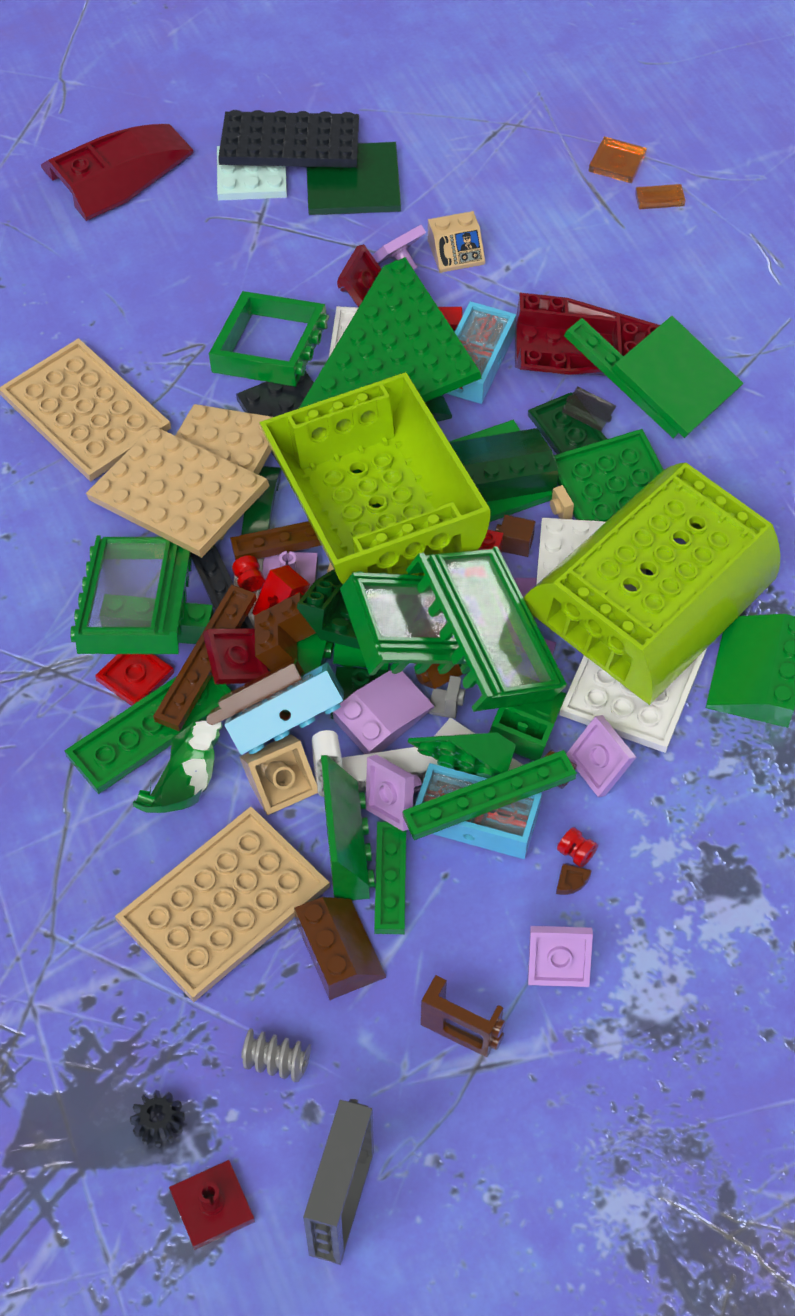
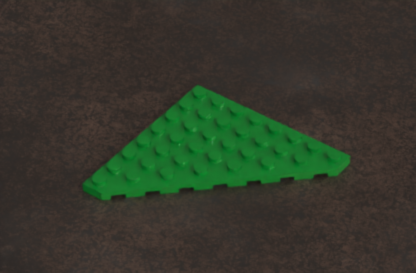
M404 257L382 267L299 408L405 372L424 402L482 378L480 370Z

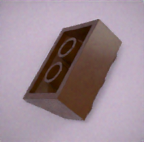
M320 897L294 908L296 925L329 1000L386 978L385 972L351 899Z

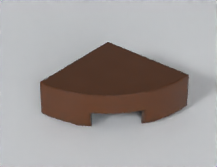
M563 864L556 894L568 895L581 890L588 883L592 870Z

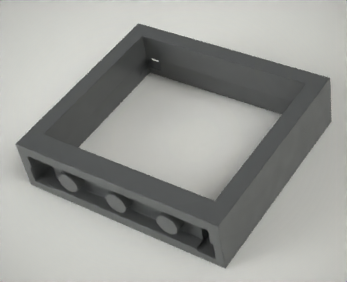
M349 1099V1101L339 1100L303 1216L309 1256L341 1265L374 1154L372 1108L359 1104L356 1099Z

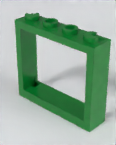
M242 291L209 352L212 373L296 387L301 375H305L306 365L308 361L312 360L316 345H319L321 342L323 330L328 328L327 321L329 315L326 314L325 304ZM252 315L308 323L289 361L233 352Z

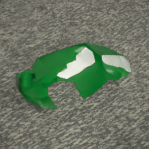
M207 721L193 722L171 740L170 760L154 790L151 793L150 778V791L140 790L137 800L133 802V807L146 813H166L183 810L198 803L201 793L207 789L212 778L215 759L213 747L219 740V731L222 729V723L209 725Z

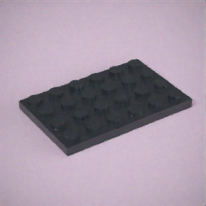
M240 110L225 111L218 156L219 165L357 168L359 114L351 112L332 114L326 111L320 113H308L306 111H299L297 113H286L285 111L263 112L261 110L253 112H241Z

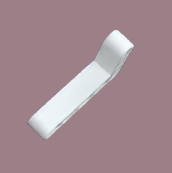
M325 730L312 736L314 772L318 794L324 797L321 755H328L356 779L359 792H366L367 757L378 755L405 771L417 775L422 783L429 763L438 765V760L420 754L416 747L342 758L336 732Z

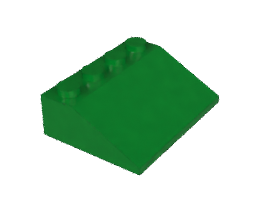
M788 614L738 616L723 631L706 709L786 728L789 727L795 708V616Z
M321 755L334 898L351 900L370 899L369 888L375 887L373 869L367 870V861H372L370 843H364V835H369L368 819L361 816V809H366L365 793L359 792L356 779L328 755Z

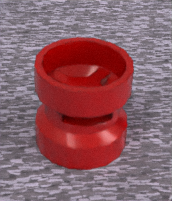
M251 555L243 556L233 563L232 570L238 578L237 583L240 588L256 592L263 587L265 579L263 573L259 571L260 565L256 557Z
M575 827L568 830L557 846V850L564 856L569 855L572 857L573 862L580 868L590 861L598 848L597 843L582 837V832Z

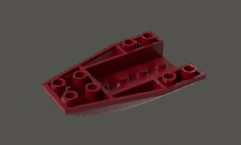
M149 124L119 130L96 138L41 164V168L52 181L59 178L72 193L75 208L87 221L128 202L194 152L170 124Z
M519 293L515 327V368L566 375L604 374L564 337V334L571 326L583 318L624 356L660 325L570 298Z

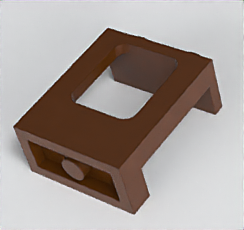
M435 975L421 1000V1025L482 1056L488 1057L492 1048L498 1049L504 1036L502 1031L506 1021L502 1020L503 1007L499 1005L496 1007L490 1021L446 1000L447 980ZM446 1019L478 1033L483 1037V1040L447 1023Z

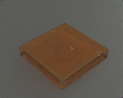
M604 136L589 165V172L632 183L646 156L647 148Z

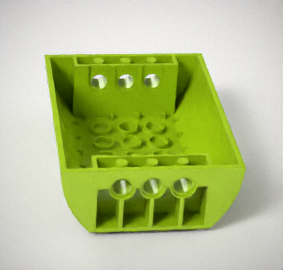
M406 372L259 422L271 450L342 584L346 582L353 572L359 571L364 573L408 574L406 569L418 553L431 555L476 551L480 548L489 527L490 508ZM358 469L363 471L361 473H353L354 470ZM378 503H379L380 505H383V506H381V507H379V508H373V507H371L372 505L378 504ZM424 573L411 574V575H424V576H425ZM367 594V597L371 599L380 594Z

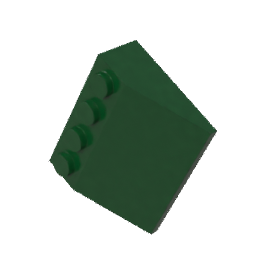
M538 428L450 443L485 502L553 491V488L557 487L559 470L553 452Z

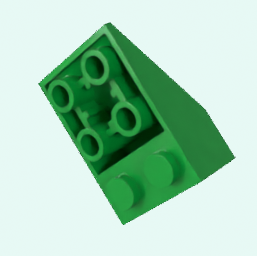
M515 673L509 687L539 682ZM561 691L553 700L499 708L489 733L497 732L516 744L515 754L533 761L540 759L567 693Z
M497 732L408 739V743L418 748L417 751L420 754L438 760V765L487 779L509 770L516 744Z

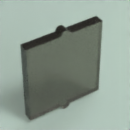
M577 386L572 396H568L567 403L562 412L602 431L606 423L611 421V415L616 405Z

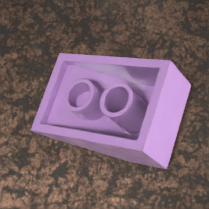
M390 670L355 691L340 703L341 707L333 712V718L364 754L382 752L430 712L434 705L403 671L393 674Z

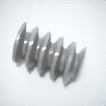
M250 1028L244 1040L241 1058L243 1059L245 1069L249 1070L255 1064V1069L259 1073H262L267 1067V1072L270 1076H274L279 1070L280 1078L286 1079L291 1073L292 1081L298 1082L306 1071L311 1045H308L305 1052L301 1051V1041H297L293 1049L289 1048V1038H285L282 1044L278 1045L277 1035L275 1034L269 1042H266L265 1032L263 1031L257 1039H254L253 1029Z

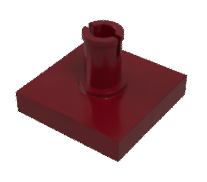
M365 244L355 248L337 280L338 288H341L340 291H347L358 307L381 271L380 266Z
M207 629L203 633L215 684H246L268 672L267 667L255 656V629Z
M229 1160L169 1187L194 1250L255 1222Z

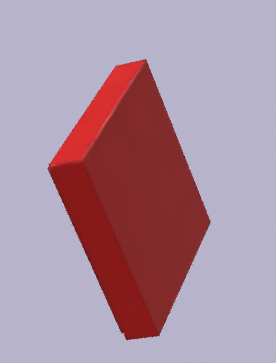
M117 654L95 677L96 681L132 706L161 687L174 674V669L154 654Z

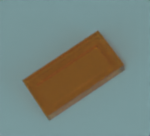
M681 184L636 187L635 195L639 209L685 206V197Z

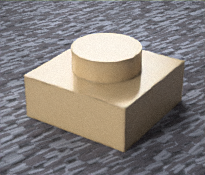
M563 485L553 488L552 500H550L553 514L558 515L560 519H572L574 503Z

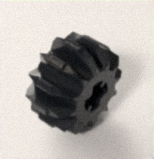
M155 1090L154 1098L149 1099L147 1095L143 1094L142 1100L144 1104H134L133 1110L136 1114L130 1116L131 1125L135 1126L133 1129L135 1137L142 1136L143 1144L147 1146L154 1139L156 1147L160 1148L162 1139L166 1138L169 1143H173L172 1133H182L183 1129L179 1123L185 1121V1114L180 1111L182 1108L181 1102L179 1100L173 1101L171 1093L168 1092L161 1098L160 1092ZM158 1115H163V1120L159 1121ZM155 1116L157 1118L156 1123L152 1121V1118Z

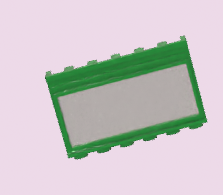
M97 535L95 545L90 546V561L86 562L87 577L82 579L83 593H79V609H75L74 614L75 626H71L70 631L71 642L76 643L77 654H179L178 636H181V619H184L183 603L187 602L186 587H189V572L192 571L191 552L162 537H103L101 539V535Z
M497 546L488 550L425 555V553H418L406 571L408 574H425L418 583L417 589L419 593H427L430 588L432 589L436 599L428 609L429 615L435 617L443 612L447 620L445 626L440 630V638L442 640H449L454 635L459 645L451 655V661L453 664H461L464 659L466 660L470 672L463 678V686L466 689L472 688L477 683L482 693V696L472 706L473 712L553 700L566 687L567 684Z
M359 571L353 572L341 586L340 590L369 675H375L385 663H393L390 666L393 674L400 673L409 663H417L414 666L416 674L424 673L432 664H440L437 667L439 674H445L455 665L451 661V655L459 645L454 635L449 640H442L440 638V630L447 623L443 612L435 617H431L428 612L430 605L436 599L432 589L430 588L427 593L418 592L417 585L424 575H401L385 572L364 573ZM452 576L496 668L500 667L502 675L508 676L522 660L515 653V648L512 645L513 642L488 578ZM464 659L460 670L462 674H468L470 668Z

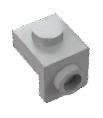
M450 676L447 690L433 689L430 702L434 705V708L428 712L429 714L456 718L458 705L463 706L465 689H461V677Z

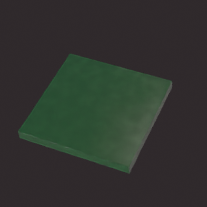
M396 142L358 143L357 168L307 167L309 215L400 212L401 199Z

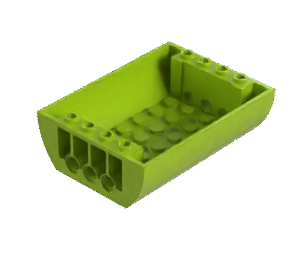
M678 463L658 474L525 595L524 600L535 618L650 705L777 578L780 568L779 542L772 523L688 463ZM681 538L686 544H679L674 539ZM641 569H649L654 575H645ZM624 585H633L637 591H629Z

